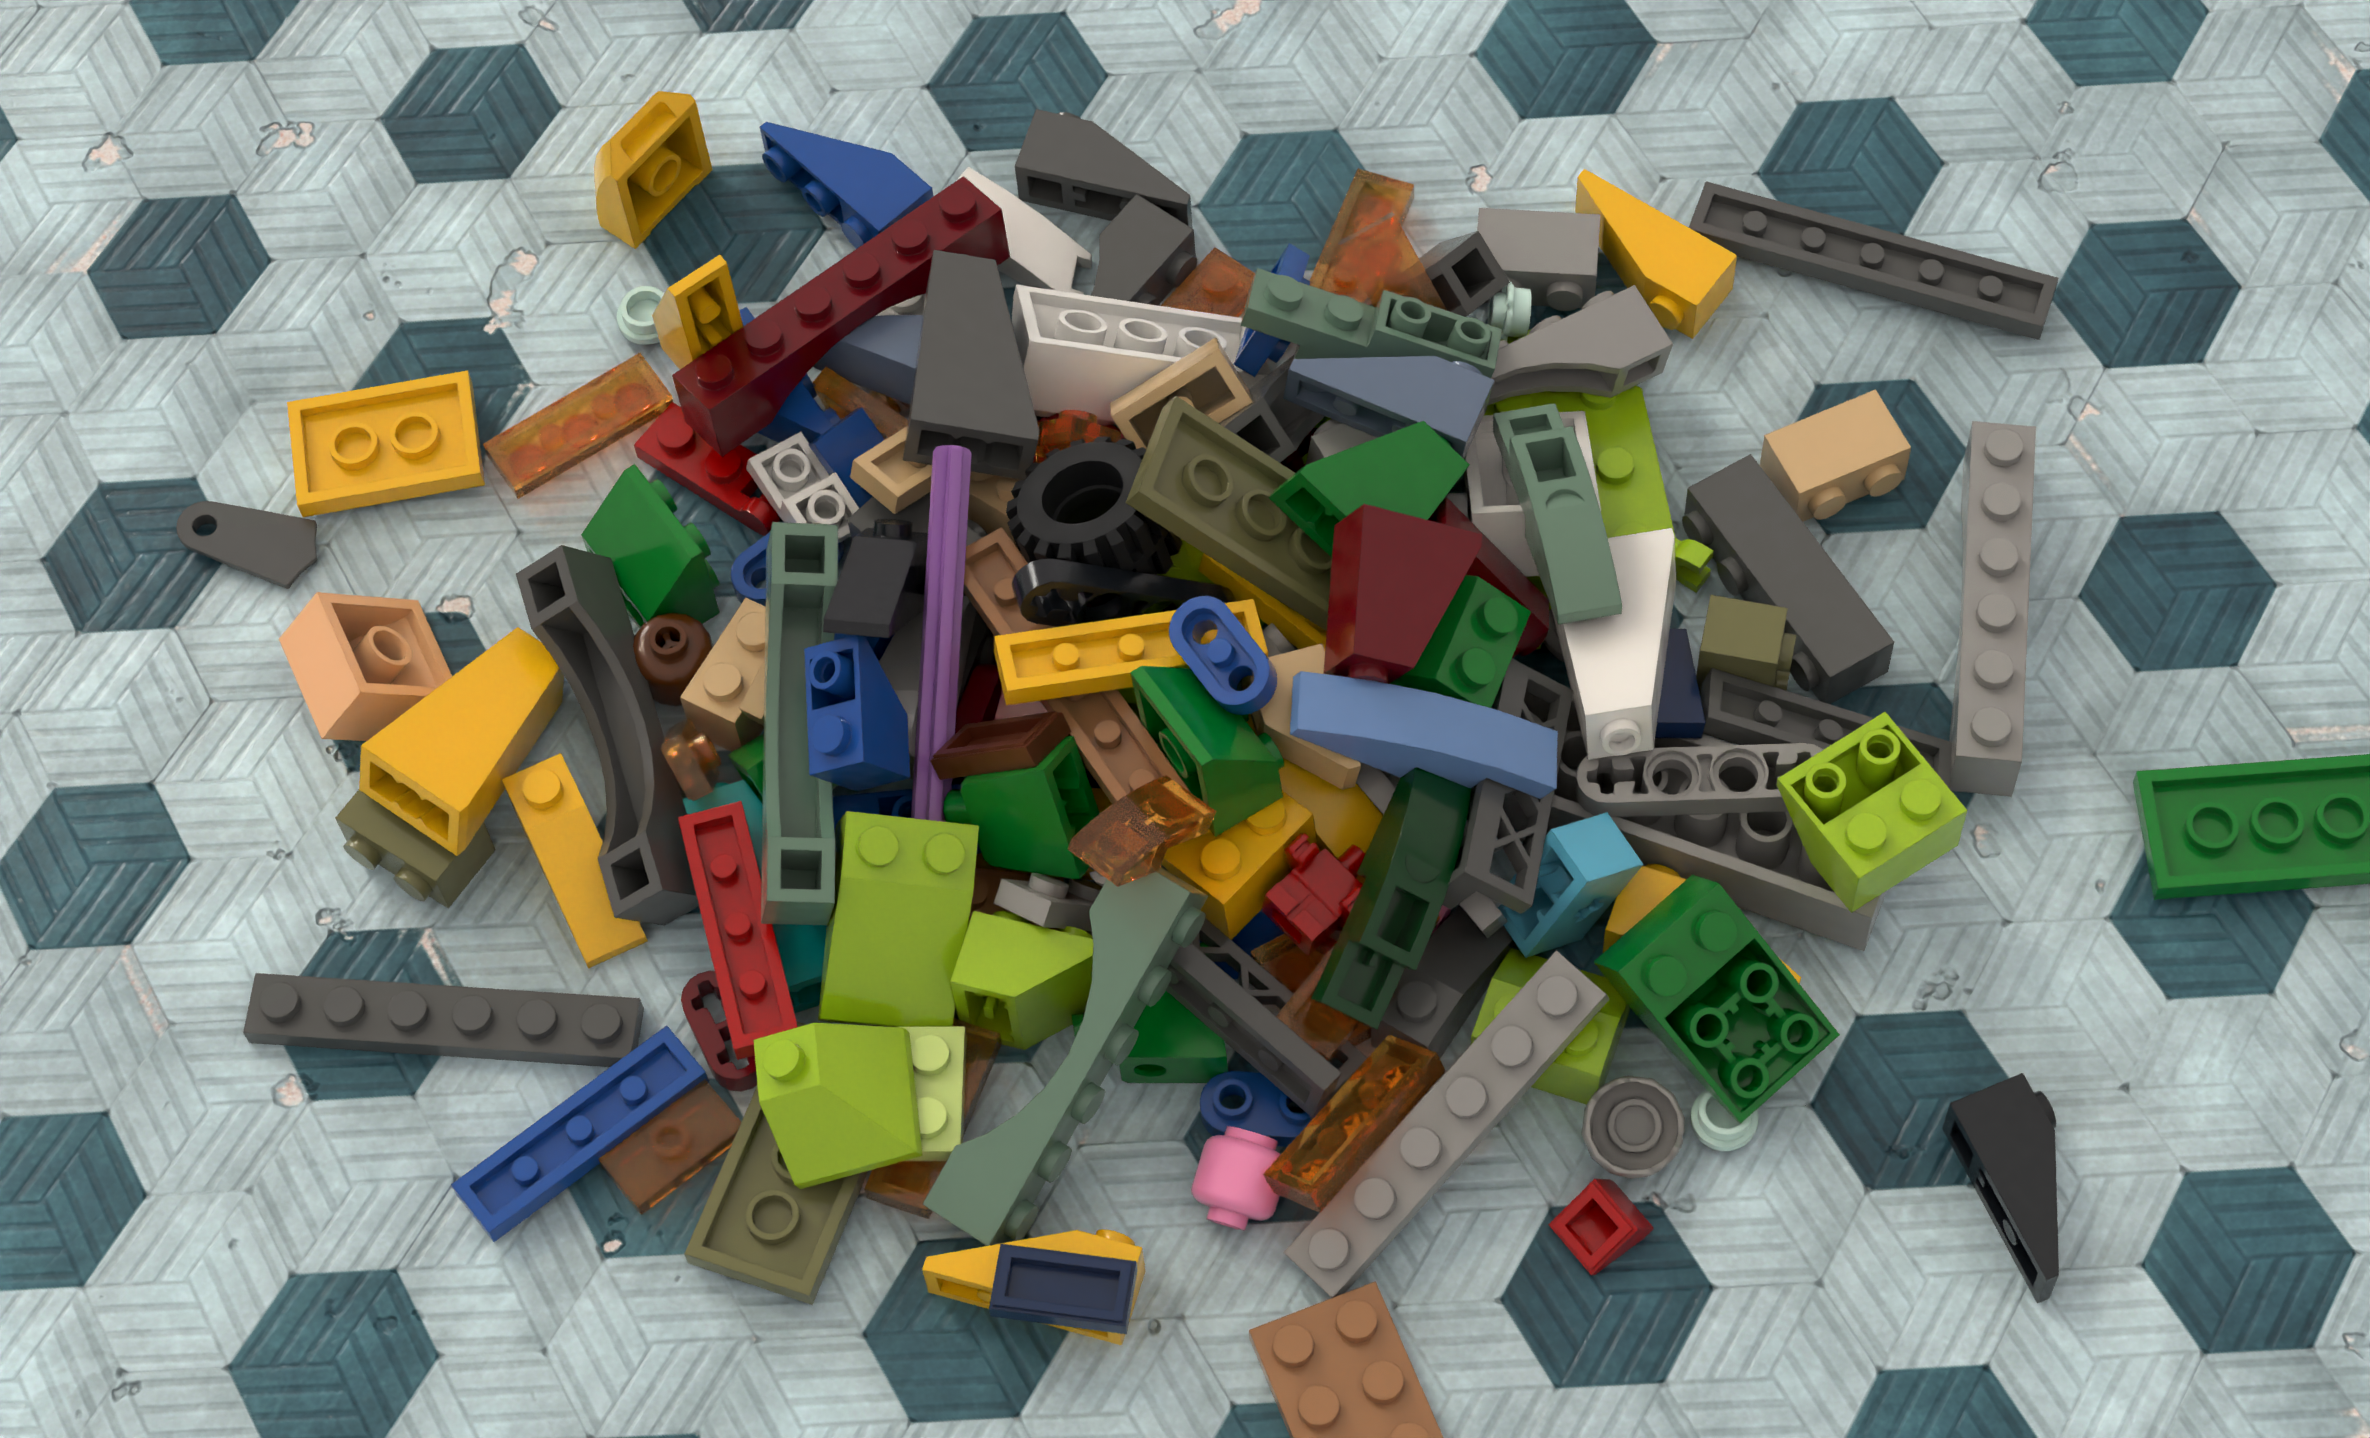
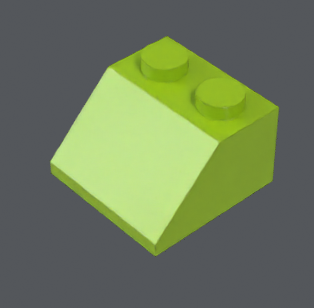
M1513 948L1509 950L1491 979L1471 1034V1044L1548 959L1535 955L1525 958L1521 951ZM1578 969L1606 993L1610 1000L1531 1087L1587 1105L1592 1095L1605 1084L1630 1007L1606 977Z

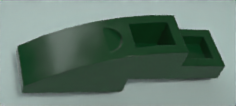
M1417 767L1400 778L1357 872V875L1365 878V881L1311 997L1312 1000L1367 1027L1378 1029L1404 969L1416 971L1432 934L1461 846L1469 809L1471 788Z

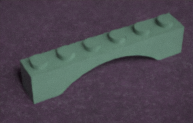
M772 522L766 550L761 924L828 925L835 904V830L832 783L809 775L804 648L834 641L835 633L823 632V624L838 582V525Z
M1128 852L1121 853L1089 910L1093 937L1092 984L1083 1021L1066 1058L1045 1088L1018 1114L988 1133L954 1147L922 1205L986 1246L1012 1242V1240L1017 1241L1025 1236L1038 1214L1039 1208L1033 1203L1046 1181L1052 1183L1056 1180L1070 1159L1072 1149L1067 1146V1143L1079 1122L1086 1124L1100 1107L1105 1096V1090L1100 1086L1112 1064L1120 1065L1133 1049L1139 1034L1138 1030L1134 1029V1026L1146 1005L1154 1006L1165 993L1172 977V972L1167 970L1177 950L1180 946L1183 948L1189 946L1199 933L1206 916L1201 911V908L1208 898L1207 894L1142 855Z

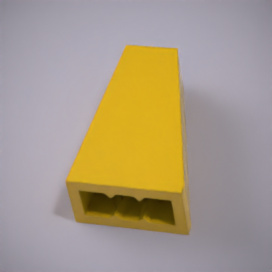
M519 627L514 629L361 745L359 790L458 856L467 848L504 792L505 787L501 779L517 772L562 703L564 675L542 642Z

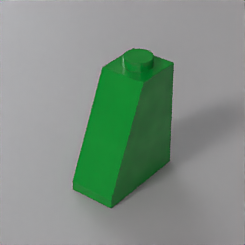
M1421 421L1306 464L1275 489L1269 499L1332 558L1334 525L1360 506L1367 504L1428 520L1470 464L1451 447L1445 438L1437 434L1425 421Z

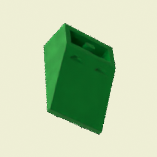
M1691 875L1594 961L1595 965L1633 1012L1740 1124L1840 1035L1718 882Z

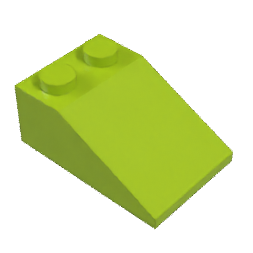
M846 811L837 822L835 827V904L826 927L818 1021L884 1027H952L955 1002L950 980L968 929L974 891L978 825Z

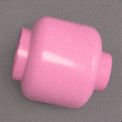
M1227 1126L1224 1135H1215L1207 1139L1191 1188L1193 1197L1201 1204L1210 1207L1207 1220L1245 1231L1248 1219L1262 1221L1273 1216L1288 1169L1286 1158L1275 1151L1278 1141L1252 1131Z

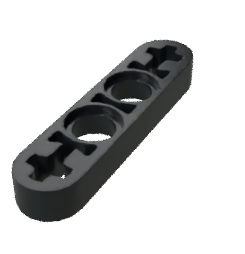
M1039 559L1028 563L1014 575L1011 584L1020 612L1027 621L1055 627L1143 615L1147 608L1164 601H1169L1171 604L1160 612L1177 610L1186 601L1199 596L1215 597L1223 603L1236 601L1234 594L1229 588L1217 584L1059 559ZM1106 593L1115 594L1105 604L1095 607L1086 606L1090 600Z

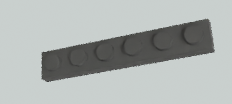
M1707 181L1689 225L1690 229L1741 258L2040 340L2059 279L2047 274Z
M255 973L243 1033L249 1043L611 1067L638 1047L644 1007L640 998Z

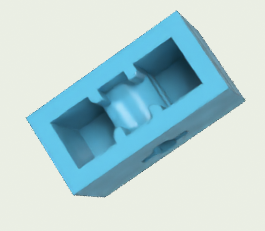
M1608 812L1553 828L1545 837L1533 905L1522 914L1502 904L1497 907L1508 921L1504 924V927L1525 958L1579 941L1644 864ZM1516 873V874L1513 876V878L1509 881L1510 883H1512V884H1514V885H1515V880H1516V875H1517V873Z

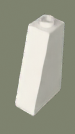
M1672 528L1608 538L1622 601V614L1558 625L1553 613L1570 687L1573 690V699L1588 760L1623 756L1654 749L1676 587L1675 537Z

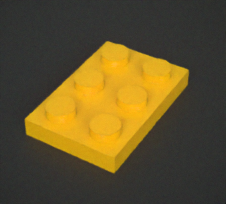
M468 370L287 402L296 500L302 517L485 485L473 383Z

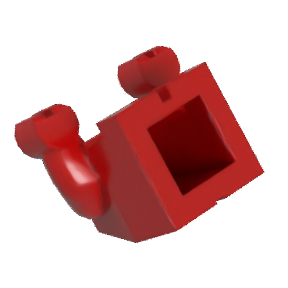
M1300 833L1284 849L1287 855V863L1292 871L1265 894L1262 912L1309 957L1337 930L1343 920H1347L1363 885L1356 877L1358 876L1357 872L1365 853L1358 846L1352 844L1336 859L1326 848L1319 851V847L1315 842L1310 844L1307 840L1309 838L1307 834Z

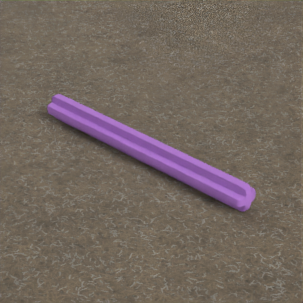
M958 445L937 446L933 451L911 818L946 822L944 801L948 792L952 790V778L940 780L930 760L955 735L972 456L970 449Z

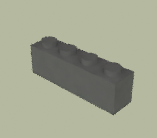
M1751 454L1687 488L1685 513L1682 517L1684 530L1689 539L1702 543L1714 551L1712 558L1717 563L1718 575L1728 592L1733 596L1740 594L1744 601L1788 608L1784 633L1796 634L1790 672L1800 688L1804 691L1812 690L1819 701L1831 704L1888 672L1894 646L1893 639Z

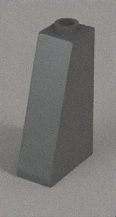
M934 250L926 288L903 460L932 465L933 451L937 446L958 445L970 449L972 454L971 472L1025 480L1027 478L1025 470L1034 461L1039 427L996 260Z

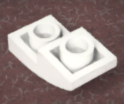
M802 432L748 459L747 471L784 522L838 525V543L851 536L847 519L859 507L837 473L828 474L809 447V443Z

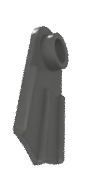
M201 501L187 507L177 521L178 537L181 543L189 550L286 589L291 587L292 583L302 572L317 562V523L315 520L213 501ZM204 524H214L217 526L216 530L208 536L196 534L198 528Z

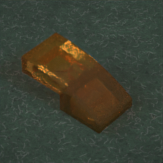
M1165 775L1135 789L1102 811L1072 837L1067 850L1119 887L1159 871L1168 848L1207 834L1216 811Z

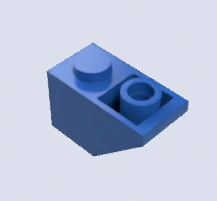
M852 635L804 648L809 775L854 791L909 779L908 716L866 637Z

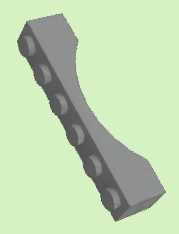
M1635 285L1616 294L1612 291L1602 292L1591 298L1580 311L1563 319L1558 315L1548 317L1534 326L1527 336L1510 344L1505 340L1500 341L1496 367L1491 377L1495 381L1488 405L1509 397L1544 391L1582 392L1611 398L1663 373L1673 343ZM1331 419L1321 425L1311 436L1306 464L1376 439L1377 437Z
M1972 421L1963 460L1961 499L1963 564L1960 628L1949 741L1952 742L1951 791L2012 797L2022 763L2036 426Z

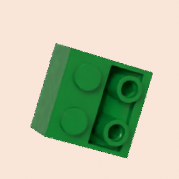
M634 464L623 471L581 534L587 552L612 559L627 613L639 629L645 622L655 616L672 612L687 614L703 624L720 613L713 590L720 583L714 570L705 559L711 555L710 548L693 523L690 522L683 527L673 513L677 511L676 504L659 479L649 483Z

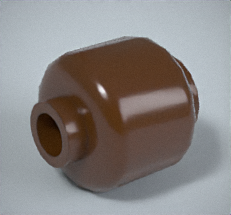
M672 612L657 615L645 622L634 635L633 648L635 659L641 674L648 681L653 700L662 705L682 706L680 696L713 648L711 636L703 624L687 614Z

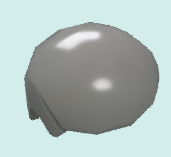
M1623 1076L1611 1080L1600 1087L1589 1099L1584 1110L1581 1135L1591 1158L1608 1173L1629 1179L1648 1177L1659 1172L1678 1154L1683 1144L1682 1136L1685 1132V1117L1675 1095L1654 1079Z

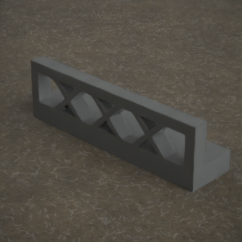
M1512 658L1491 708L1536 723L1524 702L1525 692L1527 691L1548 702L1550 706L1547 721L1539 725L1558 731V774L1573 690ZM1488 778L1471 788L1463 838L1443 906L1452 909L1477 891L1520 914L1532 907L1554 791L1539 799ZM1515 795L1527 818L1526 829L1515 832L1503 809L1504 798ZM1504 849L1517 873L1515 885L1490 873L1494 852Z
M1206 918L1192 943L1186 948L1180 946L1167 970L1172 972V977L1166 991L1312 1118L1366 1064L1368 1057ZM1200 941L1208 947H1200ZM1214 962H1226L1238 973V983ZM1249 983L1257 990H1250ZM1264 1005H1276L1287 1015L1288 1026ZM1299 1026L1307 1033H1299ZM1313 1048L1327 1049L1343 1065L1336 1069Z

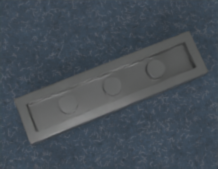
M1711 668L1702 682L1701 702L1706 722L1703 734L1738 745L1807 743L1825 749L1874 719ZM1898 726L1950 789L1952 742Z

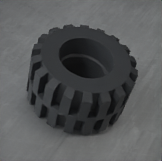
M1097 437L1094 442L1085 443L1084 439L1070 442L1071 447L1061 451L1056 448L1046 453L1047 459L1041 463L1034 462L1025 470L1027 478L1015 483L1011 491L1014 499L1007 502L1006 513L1010 520L1007 523L1018 550L1027 563L1039 559H1059L1157 575L1166 574L1173 565L1170 556L1180 552L1181 538L1126 504L1127 497L1146 451L1144 447L1136 449L1133 441L1122 438L1113 443L1111 437ZM1102 594L1088 603L1092 607L1102 605L1111 600L1115 594Z

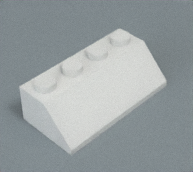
M1016 285L1013 295L1012 326L1036 416L1050 417L1058 413L1083 417L1085 420L1098 425H1112L1115 422L1111 417V402L1215 337L1234 365L1246 327L1240 326L1242 318L1030 286ZM1267 360L1255 377L1234 365L1248 389L1271 373Z

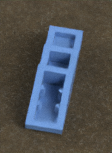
M1300 671L1293 676L1290 735L1400 778L1417 767L1468 788H1472L1488 778L1539 799L1557 789L1558 731L1496 709L1433 692L1372 680Z

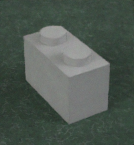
M1479 208L1477 231L1483 237L1507 279L1512 282L1514 287L1531 290V305L1550 306L1560 311H1571L1582 308L1586 302L1595 296L1600 214Z

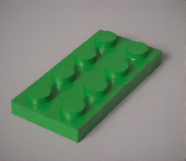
M2370 754L2136 771L2133 788L2154 900L2370 884Z

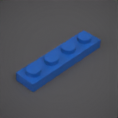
M665 1026L460 1177L451 1186L465 1207L492 1241L495 1242L708 1084L709 1079L706 1071L671 1029Z

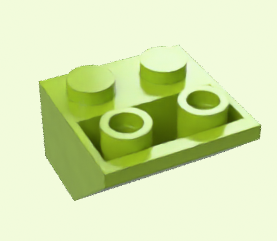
M1886 712L1878 715L1777 778L1776 784L1811 864L1851 913L1957 847L1968 811Z
M973 911L950 980L960 1026H965L966 1035L1026 1050L1073 1025L1071 1015L1085 1013L1092 984V935L1082 929L1066 926L1065 929L1057 928L1053 930L1032 925L1027 919L1008 911H996L993 915Z

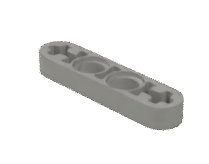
M1787 743L1654 748L1653 750L1635 752L1623 756H1610L1588 760L1586 756L1578 766L1575 793L1579 804L1584 810L1595 816L1608 812L1610 817L1786 812L1788 810L1777 785L1775 790L1766 789L1769 773L1768 767H1775L1774 779H1777L1824 749L1814 744ZM1740 766L1752 772L1755 776L1756 784L1748 791L1733 792L1724 787L1720 782L1719 775L1728 767ZM1673 768L1684 772L1689 778L1690 785L1682 793L1666 794L1654 785L1653 778L1659 771ZM1634 771H1643L1642 794H1634ZM1598 774H1610V779L1615 784L1613 793H1601L1600 786L1596 783Z

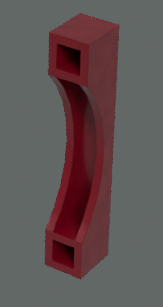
M964 176L674 373L672 377L685 422L721 457L726 455L773 421L787 397L806 373L836 343L859 325L887 308L915 296L926 294L934 250L996 260L997 266L1010 258L1002 209Z

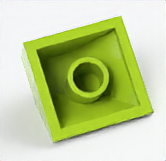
M811 1023L753 1040L759 1103L796 1187L804 1189L923 1156L910 1033L905 1028Z

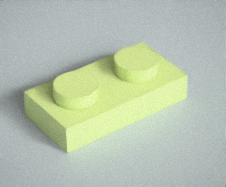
M965 1026L902 1027L910 1033L923 1156L906 1161H947L954 1147L963 1143L967 1047Z

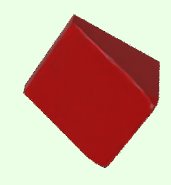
M1594 1179L1548 1224L1591 1275L1599 1273L1643 1240L1653 1230L1650 1222L1618 1185L1610 1179Z

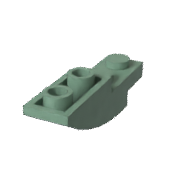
M1257 268L1251 282L1240 325L1297 344L1294 359L1437 356L1450 362L1461 361L1468 363L1489 378L1492 377L1496 367L1502 329L1485 324L1476 318L1464 317L1426 304L1419 299L1405 297L1387 290H1383L1377 306L1373 307L1358 302L1351 297L1337 295L1298 282L1289 276L1277 275Z
M1555 403L1494 413L1493 434L1524 513L1525 539L1558 625L1622 614V601L1605 526L1591 477L1573 426L1564 427Z

